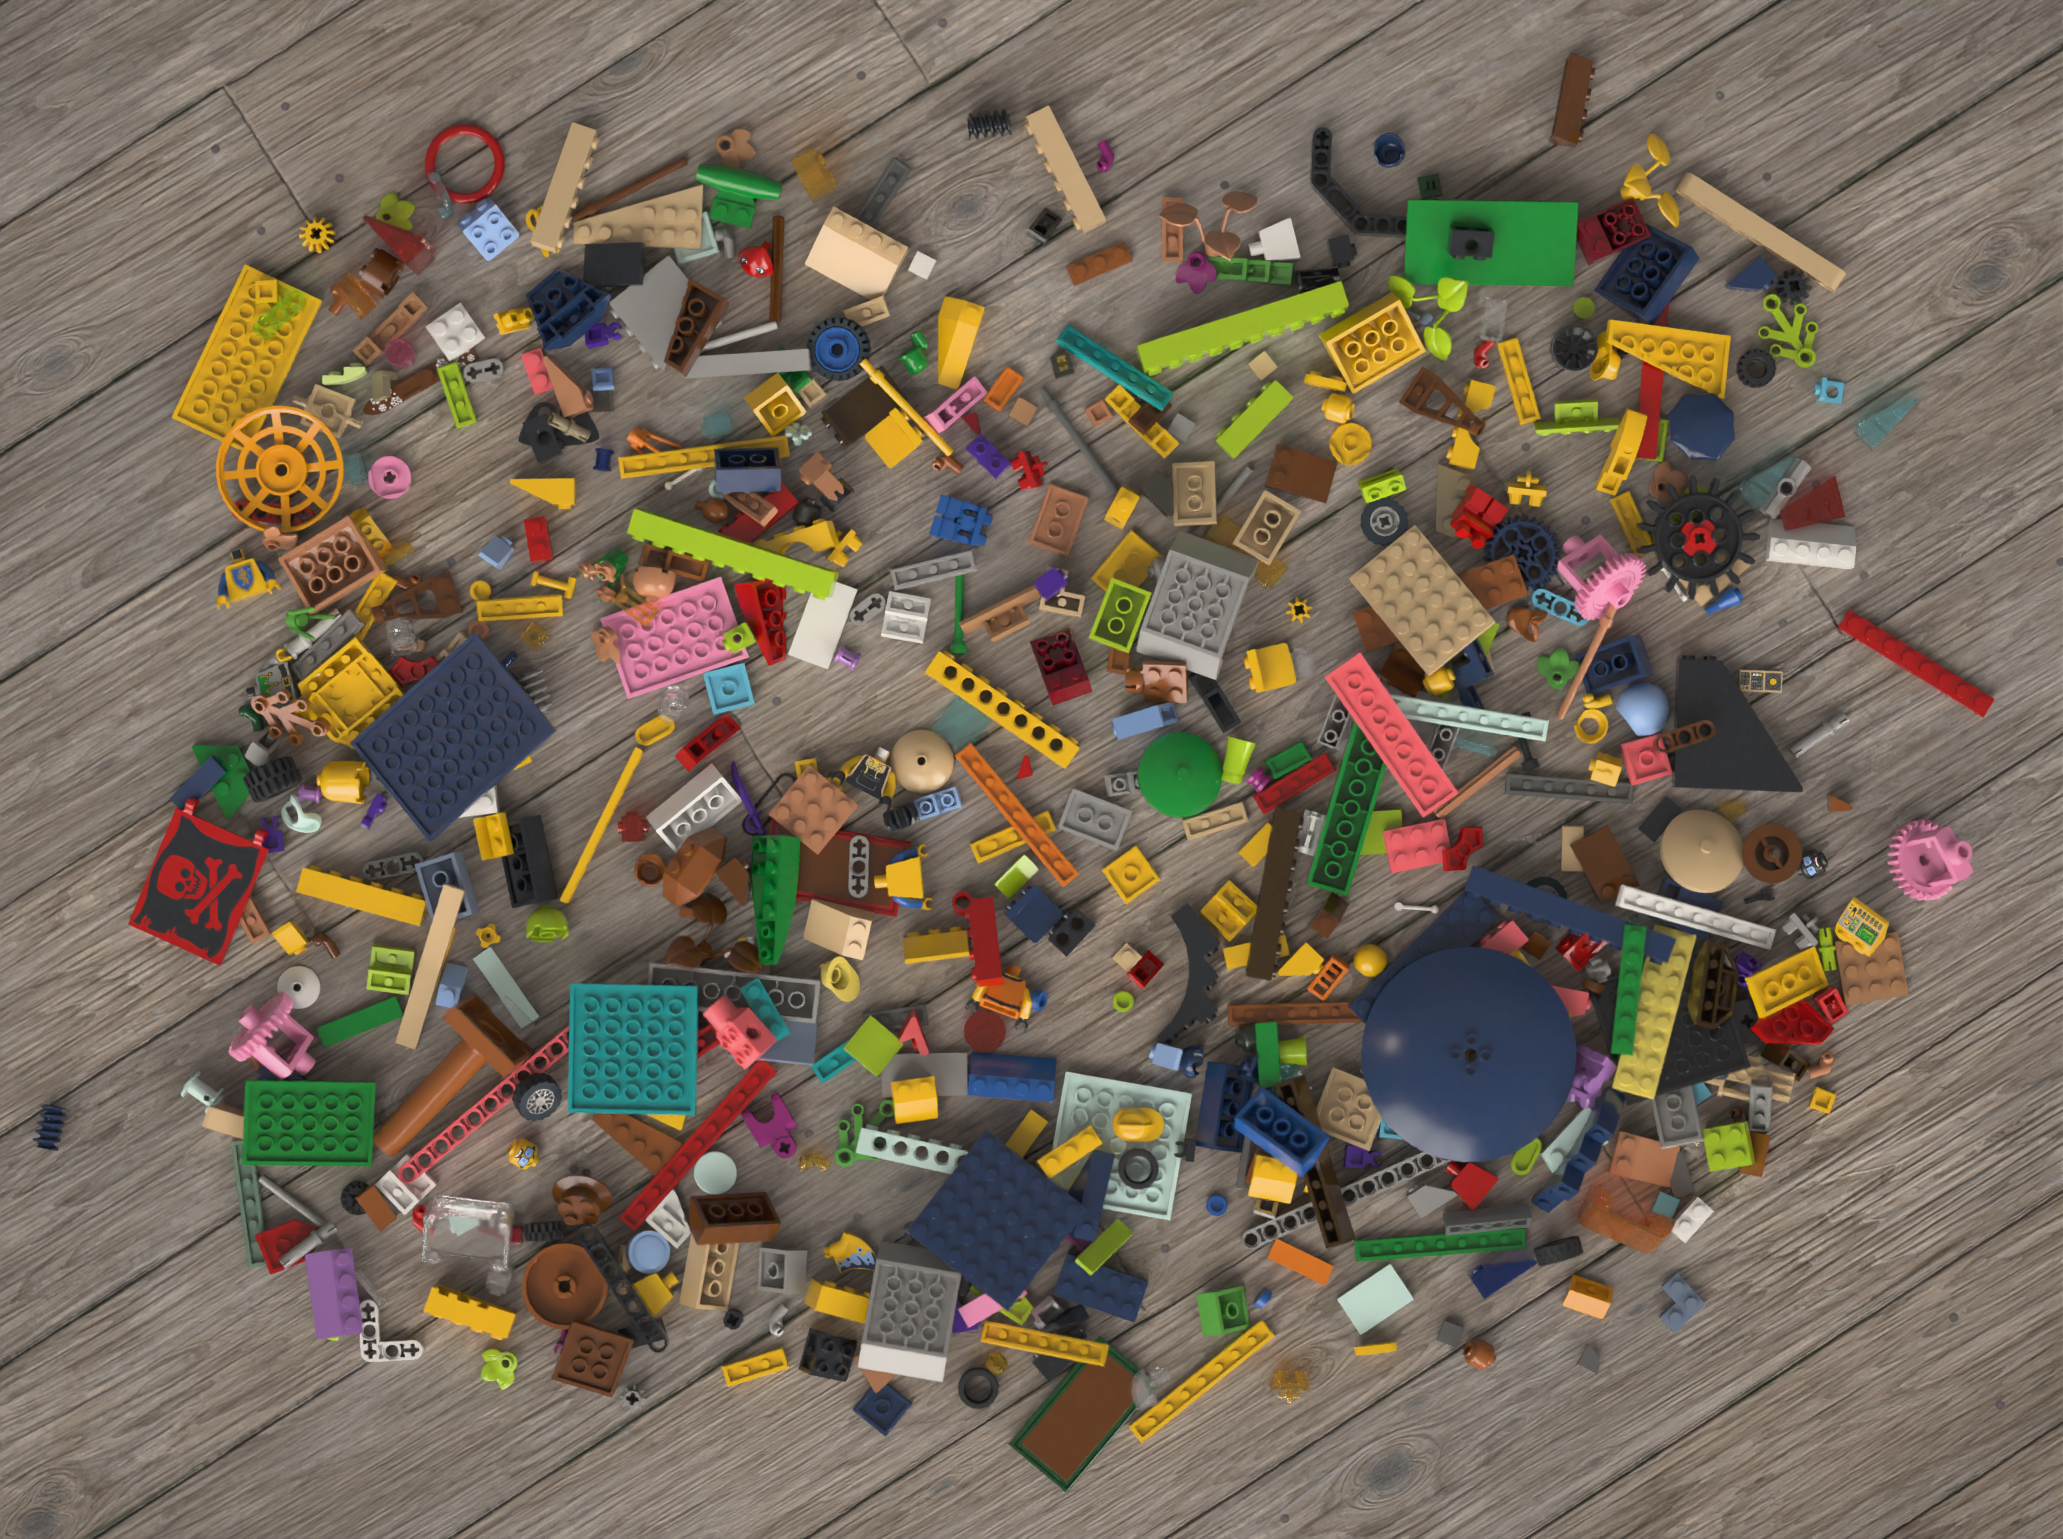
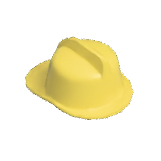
M835 957L832 961L819 966L822 984L832 990L841 1001L850 1002L858 996L860 991L859 977L844 957Z

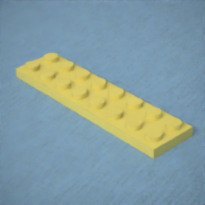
M1656 924L1653 931L1675 938L1676 942L1668 963H1662L1660 966L1649 962L1650 957L1646 956L1641 975L1633 1056L1620 1055L1612 1086L1613 1089L1654 1099L1696 939V935Z

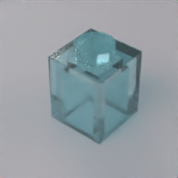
M728 412L703 417L704 423L700 424L703 436L707 435L708 440L734 435Z
M357 453L343 457L345 483L348 485L352 484V487L365 484L364 480H368V473L363 455Z

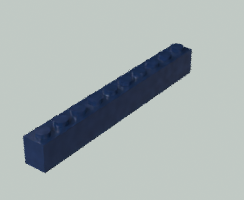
M1472 866L1464 888L1468 892L1467 896L1478 900L1480 896L1487 898V903L1497 907L1501 903L1508 906V911L1520 914V911L1528 913V918L1540 922L1541 918L1548 920L1549 926L1558 929L1561 926L1569 928V933L1580 936L1581 933L1589 935L1588 940L1599 944L1603 940L1610 943V948L1618 951L1622 949L1624 926H1639L1476 866ZM1646 928L1644 956L1650 957L1649 962L1660 966L1662 963H1668L1676 939Z

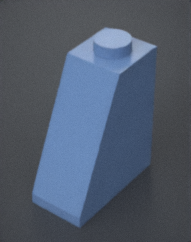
M1165 703L1112 719V729L1119 740L1175 724L1179 720L1174 703Z

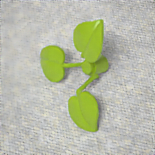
M1398 275L1390 276L1388 280L1389 292H1393L1400 299L1404 309L1411 307L1412 301L1438 298L1439 307L1445 309V311L1437 319L1433 327L1427 326L1424 329L1423 337L1426 347L1435 357L1443 361L1448 360L1452 349L1451 337L1444 328L1438 327V325L1449 312H1456L1462 308L1467 294L1468 281L1444 277L1438 282V294L1415 297L1413 296L1415 288L1408 279Z

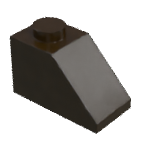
M1769 1043L1761 1054L1764 1059L1778 1069L1796 1074L1795 1080L1798 1082L1811 1065L1784 1044Z

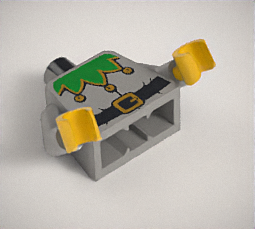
M287 647L279 649L275 655L268 658L259 668V673L255 675L257 684L246 687L249 699H252L257 694L271 696L278 693L281 689H287L291 693V698L286 703L277 702L273 705L283 707L299 699L290 668L291 665L290 662H287V660L292 659V656H285V651L288 650Z

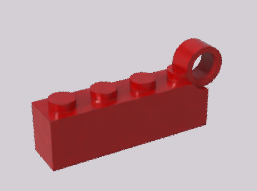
M959 892L952 899V907L957 915L965 916L966 920H970L971 927L967 928L968 940H972L973 947L969 948L970 961L974 960L975 968H971L972 981L977 980L978 987L1002 985L1003 978L993 897L973 899L969 893ZM961 899H966L970 902L969 906L965 909L958 908L956 903Z

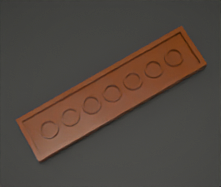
M1514 554L1457 575L1485 610L1528 595ZM1371 606L1353 612L1367 653L1398 641V638Z

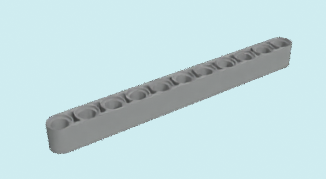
M1423 1151L1415 1153L1340 1187L1342 1196L1343 1192L1347 1189H1351L1354 1192L1352 1200H1344L1345 1205L1349 1207L1451 1160L1429 1154L1432 1157V1162L1428 1166H1423L1421 1164V1157L1428 1153ZM1405 1163H1410L1413 1168L1412 1172L1408 1175L1403 1174L1401 1171V1167ZM1385 1172L1393 1174V1180L1390 1183H1383L1382 1175ZM1368 1180L1372 1181L1374 1185L1372 1191L1364 1192L1362 1184ZM1308 1201L1275 1216L1274 1219H1268L1246 1229L1241 1235L1242 1244L1248 1249H1255L1317 1221L1316 1214L1312 1218H1306L1303 1214L1305 1208L1313 1207L1312 1202ZM1287 1216H1293L1296 1222L1294 1226L1287 1227L1284 1225V1219ZM1270 1224L1276 1227V1232L1272 1236H1268L1264 1232L1265 1227ZM1249 1233H1254L1257 1237L1256 1242L1252 1245L1245 1242V1237Z

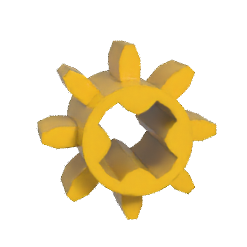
M1296 597L1294 605L1288 602L1287 605L1291 607V610L1287 611L1286 614L1292 615L1291 622L1299 619L1300 624H1302L1304 616L1308 619L1310 618L1307 611L1311 610L1312 607L1305 605L1307 599L1299 602V599ZM1301 605L1303 606L1302 611L1304 615L1299 614L1297 616L1295 615L1296 610L1293 608L1294 606L1299 607Z

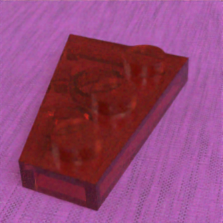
M1836 476L1829 478L1823 484L1780 510L1785 531L1845 517Z

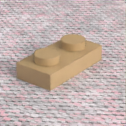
M884 296L843 311L847 319L855 321L862 327L891 316Z

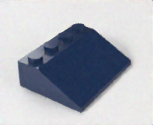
M1646 224L1651 236L1622 250L1594 291L1638 321L1647 325H1653L1700 258L1693 247Z

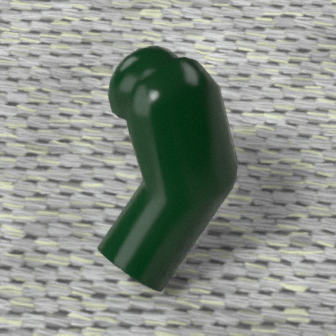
M244 704L239 708L241 717L245 716L252 720L253 732L264 730L262 714L255 712L251 704Z

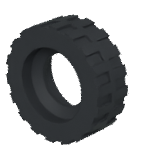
M1579 1236L1555 1240L1534 1248L1539 1266L1565 1261L1584 1253Z

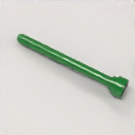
M964 574L955 576L954 640L952 645H950V654H967V645L963 641V630L959 624L963 621Z

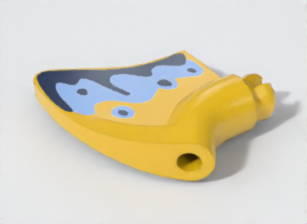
M844 1231L839 1241L823 1249L826 1258L833 1256L840 1273L856 1268L875 1270L877 1257L874 1251L862 1238L853 1233Z

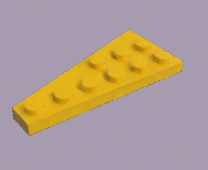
M1608 320L1606 331L1607 343L1707 393H1714L1720 400L1724 399L1731 336Z

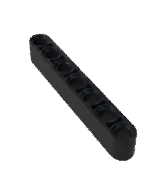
M592 1224L584 1225L578 1231L580 1243L649 1348L656 1353L663 1352L669 1345L668 1335L599 1230ZM584 1229H591L593 1231L594 1237L592 1240H586L583 1237ZM603 1247L606 1252L605 1257L598 1258L594 1253L595 1248ZM608 1265H614L617 1268L615 1276L607 1274L606 1268ZM619 1283H626L629 1286V1292L626 1294L620 1293L618 1290ZM638 1301L641 1305L640 1311H632L630 1309V1302ZM650 1319L653 1323L652 1329H644L641 1325L642 1320ZM662 1337L665 1345L661 1348L656 1347L653 1343L654 1338Z

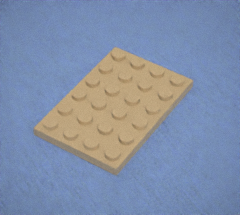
M1416 525L1411 527L1349 578L1428 676L1432 675L1496 623Z

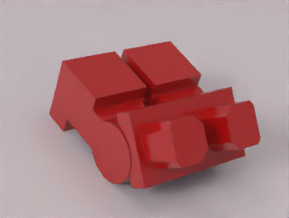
M1469 484L1465 497L1453 512V520L1450 526L1456 529L1455 535L1459 538H1469L1471 546L1475 549H1480L1485 545L1486 540L1493 536L1494 527L1497 523H1500L1509 509L1480 488Z

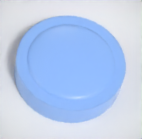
M644 1230L631 1237L626 1247V1257L631 1267L636 1271L647 1274L656 1273L667 1264L670 1257V1247L666 1238L660 1233Z

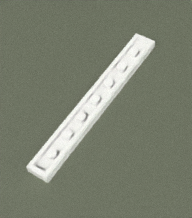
M1621 885L1616 905L1768 950H1771L1776 929L1625 885Z

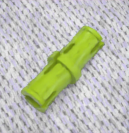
M1831 927L1825 928L1826 937L1824 928H1819L1818 934L1821 947L1819 952L1822 954L1823 971L1837 970L1834 956L1836 947L1833 946Z

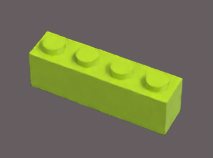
M1276 380L1273 383L1268 381L1260 389L1263 393L1258 398L1252 397L1246 404L1248 408L1243 413L1239 411L1230 420L1233 424L1228 429L1224 426L1216 434L1218 439L1215 443L1233 460L1293 400L1294 397Z

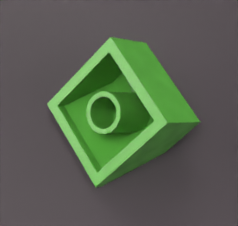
M1243 1285L1196 1294L1203 1336L1224 1335L1250 1328Z

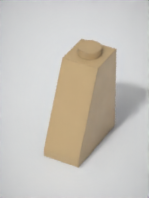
M224 1103L211 1105L208 1107L202 1127L243 1139L244 1111Z

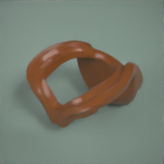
M1514 607L1508 611L1506 621L1513 631L1524 636L1530 642H1536L1539 637L1537 625L1547 618L1548 612ZM1529 625L1532 628L1533 634L1528 632Z

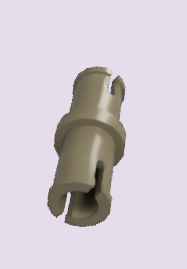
M555 412L549 416L547 421L548 425L582 442H586L591 433L590 430L575 424L574 420H567Z

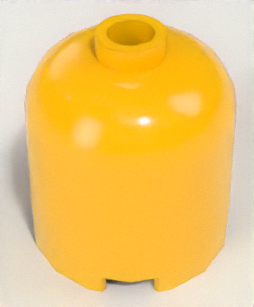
M330 761L325 764L321 773H318L317 785L320 786L323 796L328 800L363 804L368 795H364L365 787L370 786V768L365 767V761Z

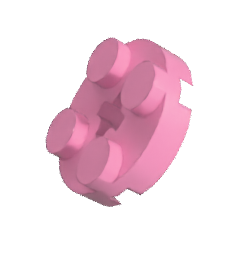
M385 456L378 459L372 466L368 474V481L371 489L378 496L385 499H396L409 490L412 474L410 468L403 460L394 456ZM388 472L396 475V479L391 484H389V481L384 480V477L388 476Z

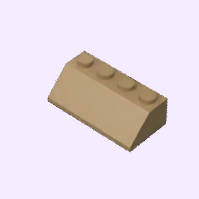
M691 1233L679 1304L695 1309L728 1311L739 1243L697 1245Z

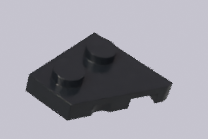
M1338 268L1295 271L1299 294L1340 282Z

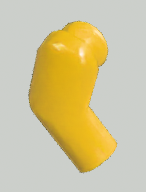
M1589 693L1585 694L1582 698L1584 701L1583 705L1586 708L1599 709L1612 704L1610 694L1594 699L1593 694Z

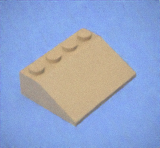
M833 206L805 265L863 297L873 300L886 294L910 249Z

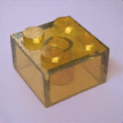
M814 148L791 160L792 166L813 204L835 192L836 180L830 170L826 172L824 169L826 162L820 151L816 153Z

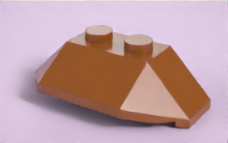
M713 827L688 836L663 871V897L678 908L682 904L698 898L724 861L727 837Z

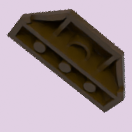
M1708 940L1705 941L1693 964L1687 1006L1694 1025L1715 1029L1734 1013L1739 970L1729 953L1727 945Z

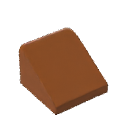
M1827 795L1829 812L1851 811L1853 809L1852 805L1832 795Z

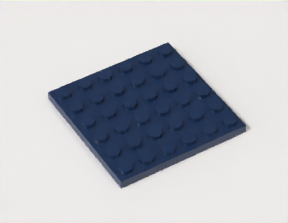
M985 1130L906 1232L1006 1311H1009L1088 1209Z

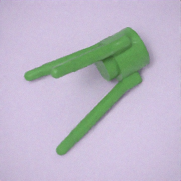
M315 607L288 610L285 621L287 626L292 627V632L314 640V636L300 628L307 625L308 619H334L335 615L305 614L316 609Z

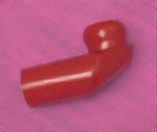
M1488 337L1474 349V364L1477 368L1485 369L1489 365L1487 351L1495 344Z

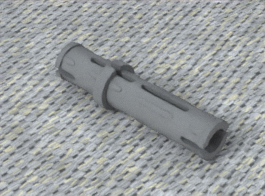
M1840 712V714L1828 722L1824 721L1821 723V727L1790 746L1789 749L1793 752L1796 759L1799 758V756L1827 737L1834 736V732L1850 723L1848 718L1846 719L1847 716Z
M329 1220L317 1231L313 1230L310 1232V1236L279 1257L278 1260L287 1269L316 1246L323 1245L324 1240L339 1230Z

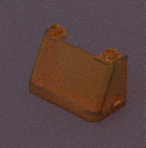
M1593 1184L1590 1185L1578 1213V1222L1583 1227L1646 1254L1653 1253L1672 1232L1676 1220L1659 1214V1216L1652 1220L1645 1219L1644 1224L1641 1225L1610 1211L1613 1205L1612 1195Z

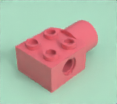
M726 995L721 997L703 1014L717 1030V1039L722 1047L727 1049L734 1057L736 1063L744 1069L753 1064L777 1041L750 1008L736 1007Z

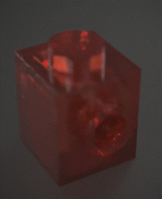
M626 812V816H621V821H618L617 824L618 834H622V842L645 841V833H648L649 830L648 820H644V816H639V812Z

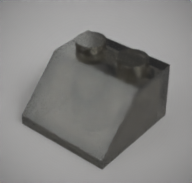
M1157 469L1140 487L1139 491L1168 520H1171L1174 515L1173 483L1171 482L1173 478L1165 470L1161 472Z

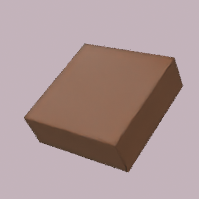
M1103 399L1084 409L1094 428L1113 418Z

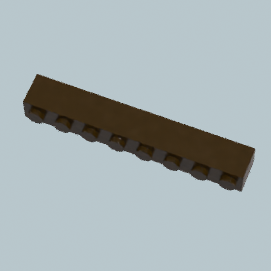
M1281 808L1274 809L1245 977L1271 981L1272 977L1276 978L1278 965L1274 963L1276 956H1280L1282 944L1278 943L1279 935H1283L1285 930V923L1282 922L1283 914H1287L1289 907L1286 895L1291 893L1293 881L1289 880L1290 873L1295 871L1296 860L1293 859L1294 851H1298L1300 844L1297 833L1298 830H1302L1304 818L1300 817L1301 812Z
M1305 1074L1276 1083L1280 1100L1322 1130ZM1326 1144L1315 1164L1304 1175V1179L1325 1247L1328 1249L1355 1240L1356 1237Z

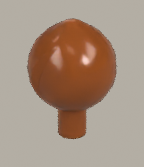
M719 498L709 499L705 503L700 501L695 503V509L702 511L704 518L711 523H721L728 516L727 504Z

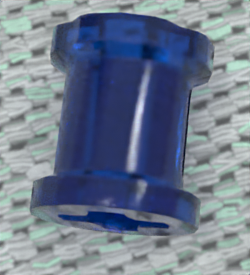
M595 448L597 455L593 470L611 472V455L614 454V451Z

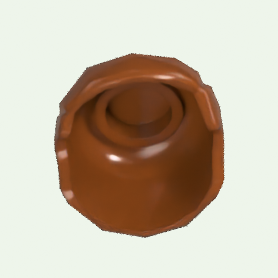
M654 853L644 854L636 861L634 874L642 885L652 887L660 884L663 880V871L666 865L661 856Z

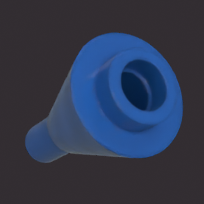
M1731 585L1716 602L1705 607V610L1710 615L1719 609L1742 604L1741 599L1744 597L1738 587L1733 588Z

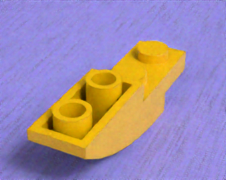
M1627 408L1610 444L1612 450L1594 486L1596 490L1615 496L1622 480L1627 479L1643 437L1647 420L1646 414Z

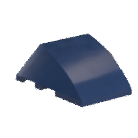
M559 267L526 294L538 326V332L543 341L544 350L548 351L571 346L602 320L611 295L595 288L591 284H587Z

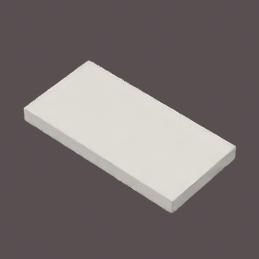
M836 582L832 597L821 600L813 597V593H811L788 655L829 669L858 590Z

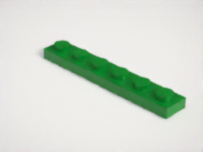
M1624 926L1611 1053L1633 1056L1647 928L1643 926Z

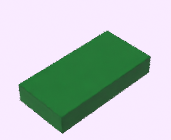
M1300 741L1265 760V763L1275 780L1312 760L1303 741Z

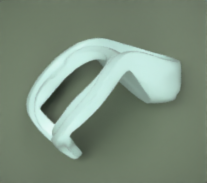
M295 794L290 795V800L281 809L283 821L289 828L303 833L315 832L322 824L319 814L303 813L298 802V796H295ZM291 805H294L297 810V822H293L286 811Z

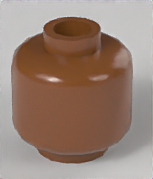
M1482 1339L1470 1340L1464 1347L1463 1355L1465 1356L1466 1363L1479 1370H1484L1488 1366L1491 1367L1496 1360L1495 1348Z

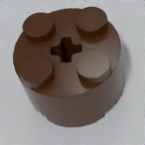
M375 248L370 256L371 261L369 264L363 265L358 275L361 277L359 283L363 288L384 299V295L388 296L400 278L397 276L398 270L403 271L405 263L383 249Z

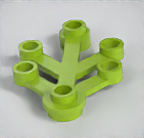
M1775 294L1767 295L1762 302L1763 308L1773 314L1783 332L1762 326L1757 331L1758 337L1762 340L1770 338L1788 342L1795 349H1784L1780 345L1774 344L1769 348V354L1772 357L1782 356L1795 359L1796 364L1802 368L1812 366L1816 361V354L1812 349L1815 333L1818 331L1817 323L1811 321L1805 325L1804 329L1807 334L1804 345L1799 340L1803 316L1807 312V307L1804 304H1797L1793 308L1795 316L1791 327L1779 308L1781 304L1780 298ZM1772 300L1774 307H1769L1767 301ZM1797 307L1803 308V314L1797 313ZM1808 325H1814L1815 331L1810 332ZM1762 329L1767 330L1768 335L1766 337L1761 335ZM1777 347L1779 354H1773L1772 348ZM1807 354L1808 361H1803L1801 355Z

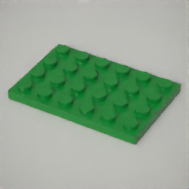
M245 1079L242 1165L372 1166L375 1081Z

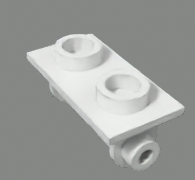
M1305 809L1303 827L1297 835V838L1300 839L1297 852L1311 856L1314 855L1325 815Z

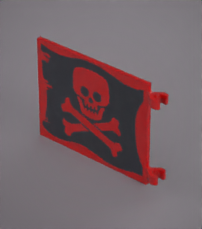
M191 797V799H187L184 810L175 809L128 925L221 966L270 850L263 846L269 831L260 828L255 834L254 841L246 839L195 816L193 813L200 800Z

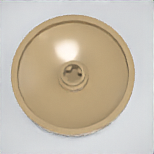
M1707 810L1684 812L1675 817L1662 834L1660 841L1662 863L1673 880L1688 890L1699 893H1711L1722 890L1736 879L1744 864L1742 859L1743 841L1740 834L1726 818L1717 813Z

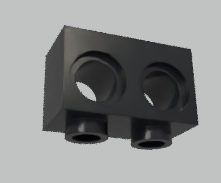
M1077 908L1074 911L1070 909L1062 917L1065 921L1060 927L1056 924L1048 932L1050 935L1048 940L1066 957L1096 926ZM1073 918H1082L1084 925L1081 929L1076 930L1071 926ZM1059 933H1066L1069 936V942L1066 945L1058 944L1056 938Z

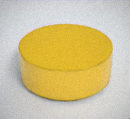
M483 580L475 581L470 587V595L474 600L489 599L492 594L491 586Z

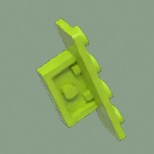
M1597 399L1554 401V421L1534 422L1533 428L1536 434L1548 436L1551 433L1567 435L1577 431L1592 433L1594 430L1612 432L1618 429L1620 421L1618 417L1598 418Z

